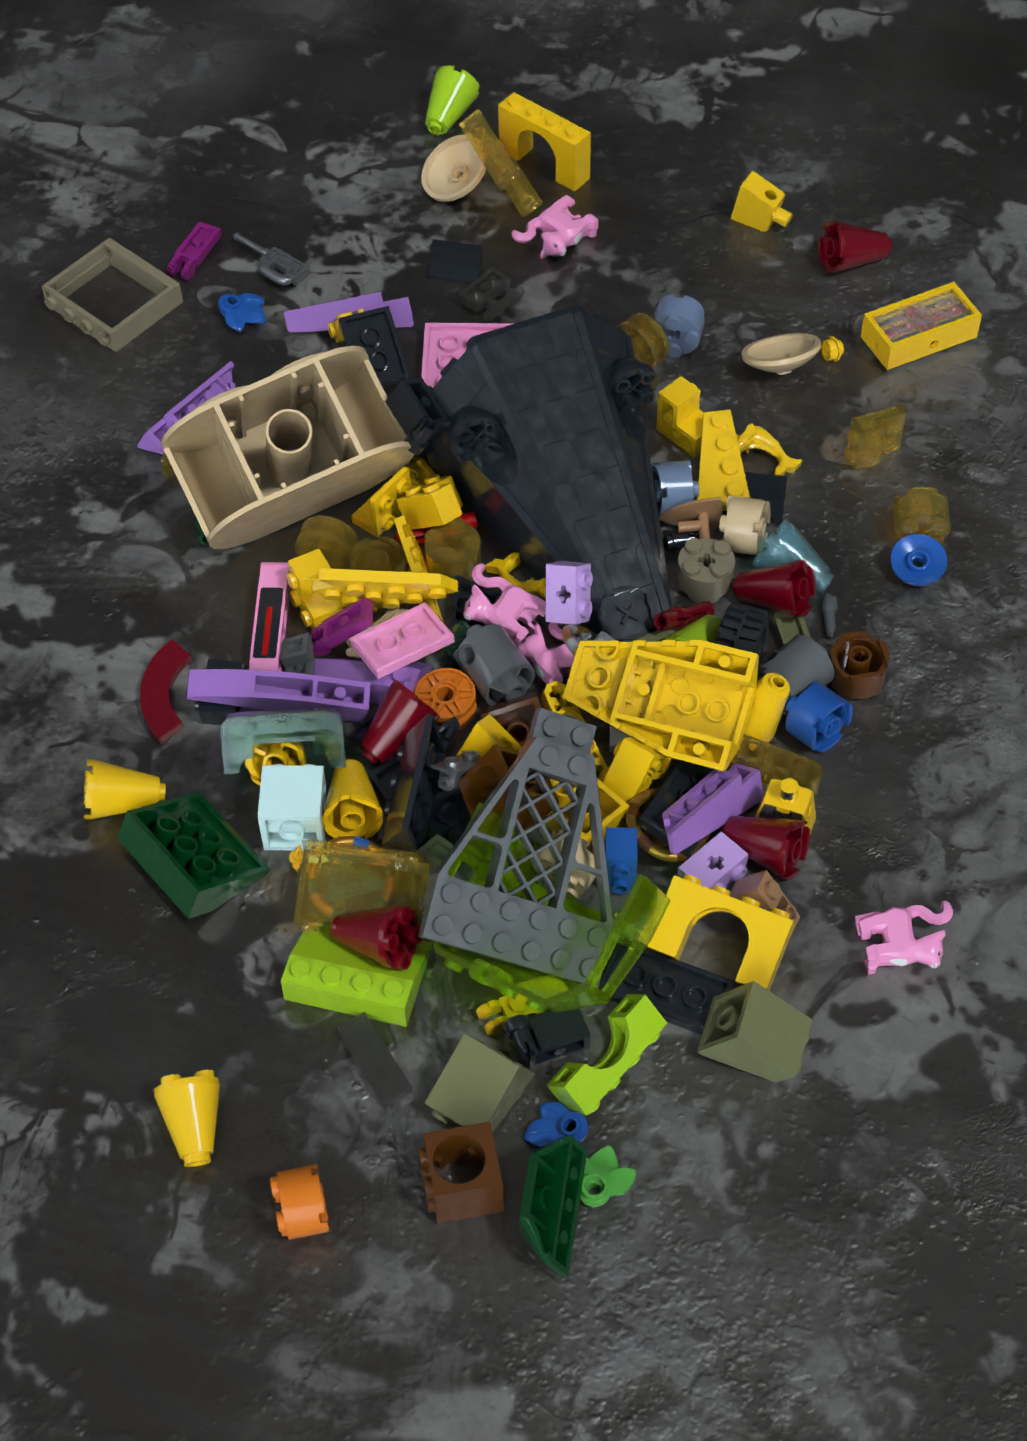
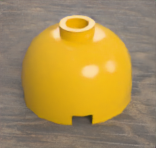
M279 729L269 730L258 735L252 742L246 754L245 766L246 769L248 767V771L251 774L250 778L260 786L262 766H272L275 764L303 766L306 764L307 757L303 744L296 736L288 731Z

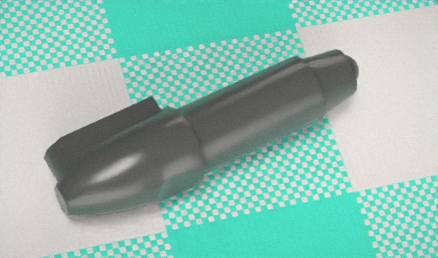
M827 593L822 600V613L826 636L832 638L836 631L837 597Z

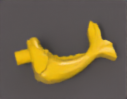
M751 423L740 436L736 434L740 454L744 451L749 453L750 449H761L777 458L779 464L773 475L784 476L786 472L795 473V470L802 464V459H794L787 456L779 442L760 426H754Z
M519 552L511 553L504 560L494 559L485 565L487 573L497 574L511 585L519 586L526 592L546 600V577L540 580H534L532 577L527 582H521L509 574L521 563Z

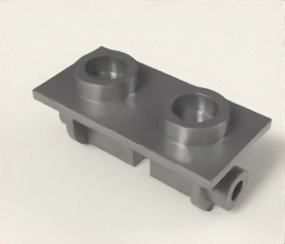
M465 750L458 756L446 757L444 761L432 765V769L440 770L439 787L445 791H451L459 787L458 782L482 758L480 753L473 750Z

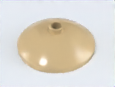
M457 135L439 144L427 158L422 170L421 180L426 193L431 198L441 202L454 201L470 193L479 184L487 168L488 154L483 143L471 135Z
M789 333L760 339L746 346L742 350V359L749 366L765 372H777L779 375L789 374L793 369L801 367L812 359L820 350L821 342L817 336L812 334Z

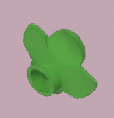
M611 1146L600 1149L590 1159L586 1157L580 1196L581 1202L590 1207H598L605 1204L610 1196L625 1194L635 1181L636 1170L625 1167L618 1168L617 1157ZM597 1188L600 1193L598 1195H591L588 1190Z

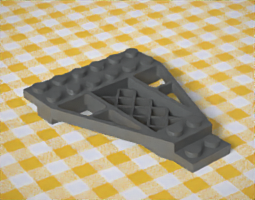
M543 708L535 709L528 739L519 750L517 759L434 874H430L422 906H426L418 937L592 988H599L613 930V917L595 757L590 754L597 726ZM535 777L543 793L531 799L525 789V783ZM543 777L559 781L560 783L549 789ZM510 785L497 837L478 832L482 822ZM572 786L577 787L576 793L573 790ZM564 787L571 802L559 808L552 793ZM545 797L553 813L541 819L534 803ZM521 799H523L524 804L520 806ZM572 807L569 821L567 823L563 815V812ZM587 807L589 809L595 868L580 864L575 858ZM527 808L535 823L523 830L517 819V814ZM556 817L563 833L552 839L545 823ZM538 828L545 843L533 849L526 834ZM515 829L517 834L512 837L513 830ZM471 838L495 845L484 887L448 875L449 868ZM564 838L560 854L555 843ZM520 839L527 854L515 860L509 846L514 841ZM549 848L556 863L544 869L536 854ZM530 859L538 874L526 880L518 865ZM506 860H507V862L509 863V865L506 866V867H504V866H505V862H506ZM512 869L520 885L507 891L501 878L503 874ZM557 869L552 885L547 874ZM573 869L596 876L601 915L600 922L565 911L563 905ZM541 878L548 894L536 900L529 885ZM523 890L528 900L513 895ZM549 900L548 906L542 904L545 901Z

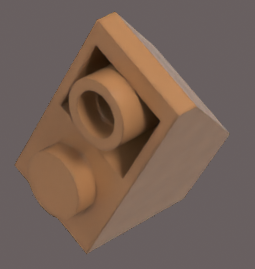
M767 870L738 879L731 890L730 897L741 900L743 896L749 897L761 903L759 908L771 912L774 907L789 913V919L794 921L795 927L800 919L795 906L790 903L780 889L779 884L774 881Z

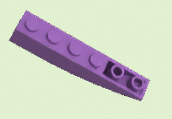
M189 670L186 699L362 723L369 710L371 683L281 671Z

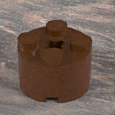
M862 631L848 632L837 639V642L832 645L829 658L833 663L835 674L834 679L829 684L840 697L845 700L851 698L865 699L878 695L882 691L890 657L886 644L879 638L877 641L869 637V633Z

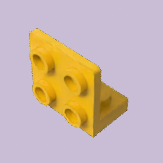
M403 466L388 482L379 488L351 516L352 523L377 538L385 530H389L394 524V519L402 515L396 499L405 495L404 490L411 487L410 469Z

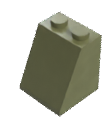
M752 981L713 997L697 1052L705 1057L777 1083L797 1076L800 1071L805 1045L810 1037L809 1030L812 1019L755 981Z
M464 1033L425 1104L433 1108L431 1115L448 1124L451 1119L462 1127L490 1121L493 1133L531 1081L535 1072L483 1041Z

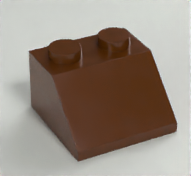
M534 691L480 709V715L483 719L490 714L522 747L528 739L535 709L541 708L537 693Z

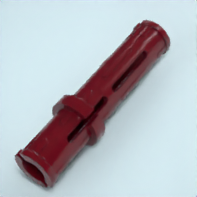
M702 601L701 603L686 607H671L667 612H660L655 615L654 626L659 631H666L671 628L675 630L682 629L687 624L705 615H714L715 608L710 601Z

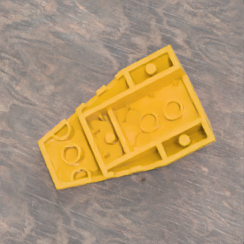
M618 640L579 641L563 698L667 757L725 772L740 748L757 689L759 655L703 640H662L646 642L645 640H633V642H620Z

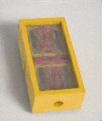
M952 282L865 313L860 337L886 370L977 338L982 314L957 284Z

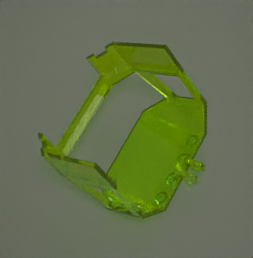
M479 802L468 825L473 820L478 811L481 809L483 803ZM491 810L478 828V832L497 837L501 817ZM515 829L513 830L512 837L517 834ZM471 838L449 868L448 875L454 877L460 863L463 862L474 870V874L469 882L483 886L495 845ZM520 839L510 844L509 849L515 860L527 854ZM535 842L534 846L532 847L533 849H536L542 844ZM528 859L518 865L526 880L530 879L535 871L532 867V861ZM506 860V862H505V866H504V867H506V866L509 865V863L507 862V860ZM512 869L502 875L501 880L507 891L520 885ZM639 873L620 914L617 912L614 914L617 920L613 919V928L585 984L581 982L578 984L445 944L432 942L436 954L446 959L443 964L458 973H461L464 968L469 971L471 979L487 987L490 986L511 999L515 1000L517 995H520L527 999L526 1006L540 1013H543L545 1008L555 1013L607 1004L611 996L652 940L671 900L646 876ZM535 882L529 885L536 900L548 894L545 887ZM523 890L514 894L528 900ZM565 897L563 905L565 911L600 922V912ZM549 900L545 901L542 904L548 906ZM619 943L629 947L603 989H598L596 984L616 944Z

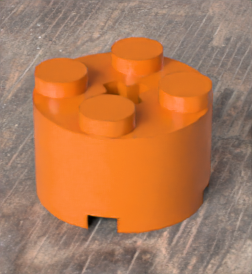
M317 1163L277 1171V1176L270 1177L273 1197L276 1203L281 1202L282 1210L276 1211L279 1232H281L282 1237L288 1236L289 1240L330 1232L328 1222H324L328 1221V1214L322 1183L319 1180L320 1172Z

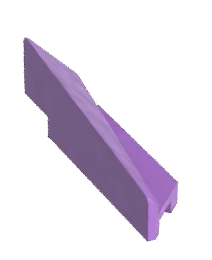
M381 292L284 312L287 330L290 333L328 331L327 323L336 321V315L352 312L353 315L355 314L354 311L363 308L365 312L389 306L396 328L412 327L414 325L409 297L383 302Z
M232 361L227 363L168 411L163 419L145 432L137 447L164 454L165 451L161 445V440L171 426L205 401L235 388V383H232L234 363Z
M737 763L725 772L714 769L662 813L670 852L674 855L678 854L726 824L732 816H739L758 804L763 797L760 770Z

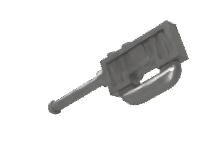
M238 232L233 234L235 241L238 240L262 254V257H260L261 274L280 285H289L291 283L298 285L310 274V267L292 257L289 253H285L276 247L271 249L263 248Z

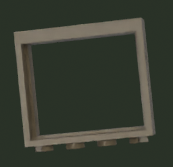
M110 237L42 286L45 297L44 303L50 310H55L66 321L74 323L85 334H90L100 344L108 346L115 352L183 302L179 282ZM110 265L156 294L154 298L113 328L66 298Z

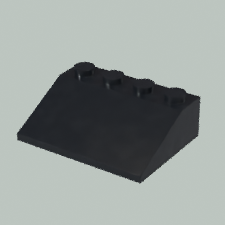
M427 714L406 734L404 744L400 743L397 759L400 761L399 769L394 771L392 775L391 788L394 789L392 800L388 799L386 802L385 817H387L385 828L380 829L378 845L381 846L382 850L390 858L416 861L417 850L426 843L440 770L432 769L431 766L444 761L446 752L435 717L432 714Z

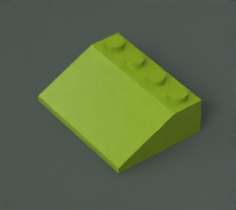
M312 916L290 953L281 978L284 1000L407 1027L433 946L432 942L422 940L421 943L417 944L411 965L407 970L391 969L334 939L331 935L332 920Z

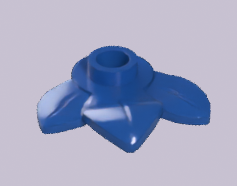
M243 293L238 296L225 294L220 297L218 307L221 314L225 316L226 324L232 329L241 332L245 323L265 324L266 322L265 313L261 308L265 300L260 296L252 293Z
M547 1102L540 1105V1115L542 1118L532 1122L523 1135L527 1142L539 1147H543L565 1135H571L581 1143L587 1137L589 1124L581 1113L569 1112L564 1104ZM576 1123V1128L573 1131L568 1132L566 1130L569 1124Z

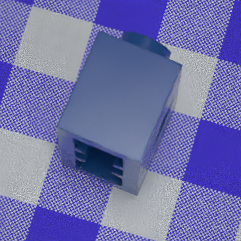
M606 827L605 855L609 890L620 895L628 892L636 893L637 828Z

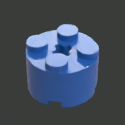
M814 681L799 697L793 696L788 701L786 711L789 713L786 718L785 730L810 749L817 750L820 753L832 748L843 736L839 731L844 724L849 726L853 716V707L825 685Z

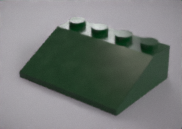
M199 791L126 811L117 837L188 919L215 910L267 875L270 871V868Z

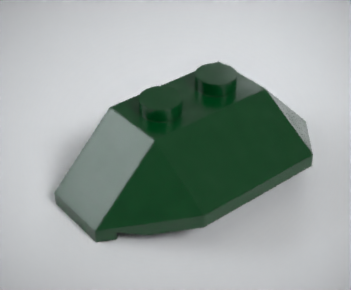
M565 1135L530 1153L520 1212L521 1235L544 1264L561 1277L569 1276L587 1149L571 1135Z

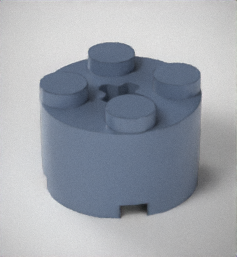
M675 294L661 298L653 312L648 339L671 358H679L682 354L692 352L699 345L705 324L704 308L698 301L685 295L683 298H677Z
M689 460L651 464L659 516L675 506L694 501V498L699 496V485L697 481L692 479V466Z

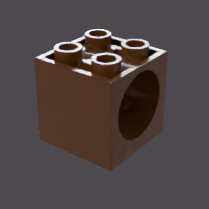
M493 745L458 782L463 800L467 805L472 820L517 759L519 750ZM535 777L525 783V789L531 799L543 793ZM543 777L549 789L552 788L550 779ZM510 785L482 822L478 831L494 835L498 834ZM553 792L552 795L554 796L557 804H559V800L556 796V793ZM545 797L534 803L541 819L545 818L552 811ZM521 799L520 806L524 804L523 799ZM527 808L517 814V819L523 830L535 823ZM515 829L513 830L512 837L517 834Z
M490 1121L423 1133L424 1146L418 1147L420 1168L425 1184L428 1212H435L437 1224L504 1212L503 1182ZM455 1164H469L481 1171L479 1176L472 1181L461 1184L451 1183L440 1177V1174L446 1168Z

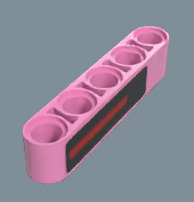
M288 562L261 563L249 670L282 672L280 657L282 641L286 635L289 591L291 589L286 574L289 573Z

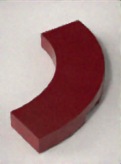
M173 639L165 644L150 661L140 687V703L144 720L149 731L160 744L184 728L182 721L175 714L171 706L170 690L179 673L192 660L191 655Z

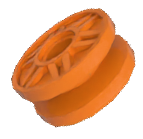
M440 668L426 673L418 681L414 692L420 700L428 704L441 716L436 722L438 727L455 716L461 726L459 730H461L474 719L477 711L475 685L468 675L457 669Z

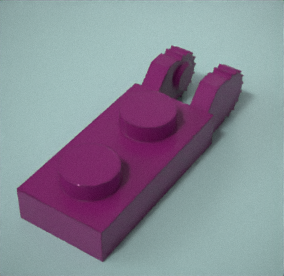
M198 222L175 251L173 258L167 266V274L175 276L180 271L182 263H185L181 271V278L189 280L194 275L195 268H198L221 238V228Z
M364 597L324 620L315 629L313 628L310 635L312 640L315 641V643H312L314 656H325V654L331 652L333 647L372 626L373 602Z

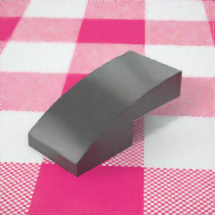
M309 632L283 639L280 661L285 667V672L315 675L313 644Z

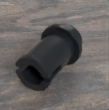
M672 531L668 532V535L663 536L665 551H670L674 554L677 550H681L688 539H699L698 531L675 534Z

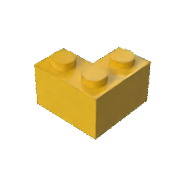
M680 376L658 392L656 430L690 456L696 458L701 454L704 412L699 409L701 390L695 384Z
M434 474L426 477L423 485L417 484L405 489V495L396 499L401 514L405 516L411 530L442 526L463 514L461 511L463 504L452 475L440 477L439 474Z
M320 549L288 560L289 573L286 574V577L292 591H289V596L294 607H300L301 618L306 627L311 626L313 630V628L315 629V627L322 624L324 620L345 609L342 602L326 600L323 595L312 592V580L319 579V569H331Z
M627 737L620 740L613 752L615 758L611 766H608L603 772L601 782L629 804L634 796L649 789L652 780L664 778L673 758L659 753L633 737Z

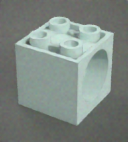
M282 764L262 766L258 822L264 850H296L297 846L303 844L309 845L310 848L318 849L325 843L326 831L322 822V812L327 798L324 766L305 764L303 766H285Z

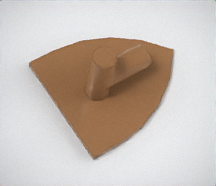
M721 497L680 504L662 513L659 516V520L678 526L679 533L699 531V539H710V528L719 527L720 519L723 515Z

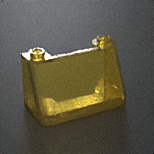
M302 840L293 924L299 925L301 930L317 931L318 926H324L325 923L332 924L335 916L339 914L392 905L409 906L414 910L418 924H422L424 906L422 904L428 885L430 862L426 855L417 852L319 840Z

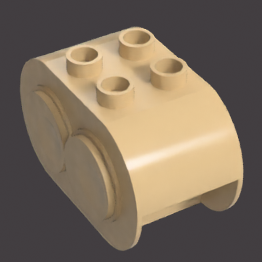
M340 347L296 360L269 377L212 397L177 421L164 434L161 445L211 548H231L267 536L376 486L399 471L413 458L414 454L408 451L411 448L409 442L404 441L406 434L385 402L388 397L363 347Z

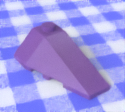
M314 658L315 675L371 683L369 702L381 704L390 684L394 680L399 681L415 694L414 691L418 681L432 670V665L415 661L378 679L361 658Z

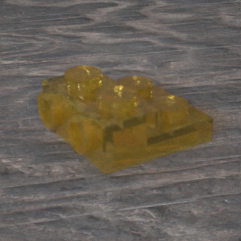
M903 405L852 418L850 430L847 433L848 445L847 449H845V459L849 465H852L854 470L880 464L881 454L891 453L900 449L907 413Z

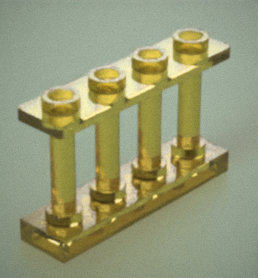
M479 109L460 122L459 126L501 191L505 189L521 216L526 217L542 205V200L503 141H499Z

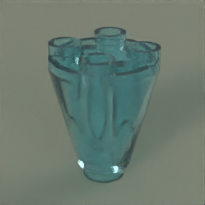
M785 519L776 531L778 534L772 532L763 544L766 548L765 552L760 551L752 564L757 568H763L794 560H806L808 562L805 564L811 565L814 571L816 591L822 594L835 575L830 572L829 566L799 529L789 520Z

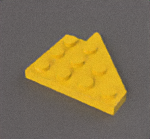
M321 568L319 569V579L312 580V592L323 595L326 600L342 602V605L345 607L366 597L373 602V613H377L378 609L381 608L396 609L400 607V604L404 603L420 604L423 602V599L446 598V594L458 592V580L438 573Z

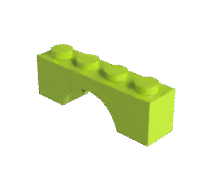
M627 994L608 1015L611 1027V1041L606 1054L598 1063L589 1066L584 1063L567 1062L547 1084V1087L559 1102L565 1105L569 1112H579L583 1116H588L595 1112L600 1106L601 1099L608 1091L618 1086L621 1076L628 1068L637 1064L641 1057L640 1054L648 1045L653 1044L660 1037V1031L667 1025V1022L646 995Z

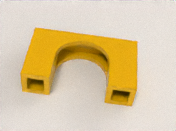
M515 92L498 104L500 152L519 161L533 149L534 131L549 143L556 159V182L576 191L590 179L591 132Z
M684 874L681 878L674 875L646 947L657 953L680 960L690 932L699 919L714 912L733 914L745 923L749 935L748 948L735 982L742 986L755 981L770 991L795 927L794 921L789 919L790 914L774 907L771 912L759 908L761 903L749 897L743 896L741 900L730 897L731 891L717 885H713L712 889L701 886V880L694 876Z

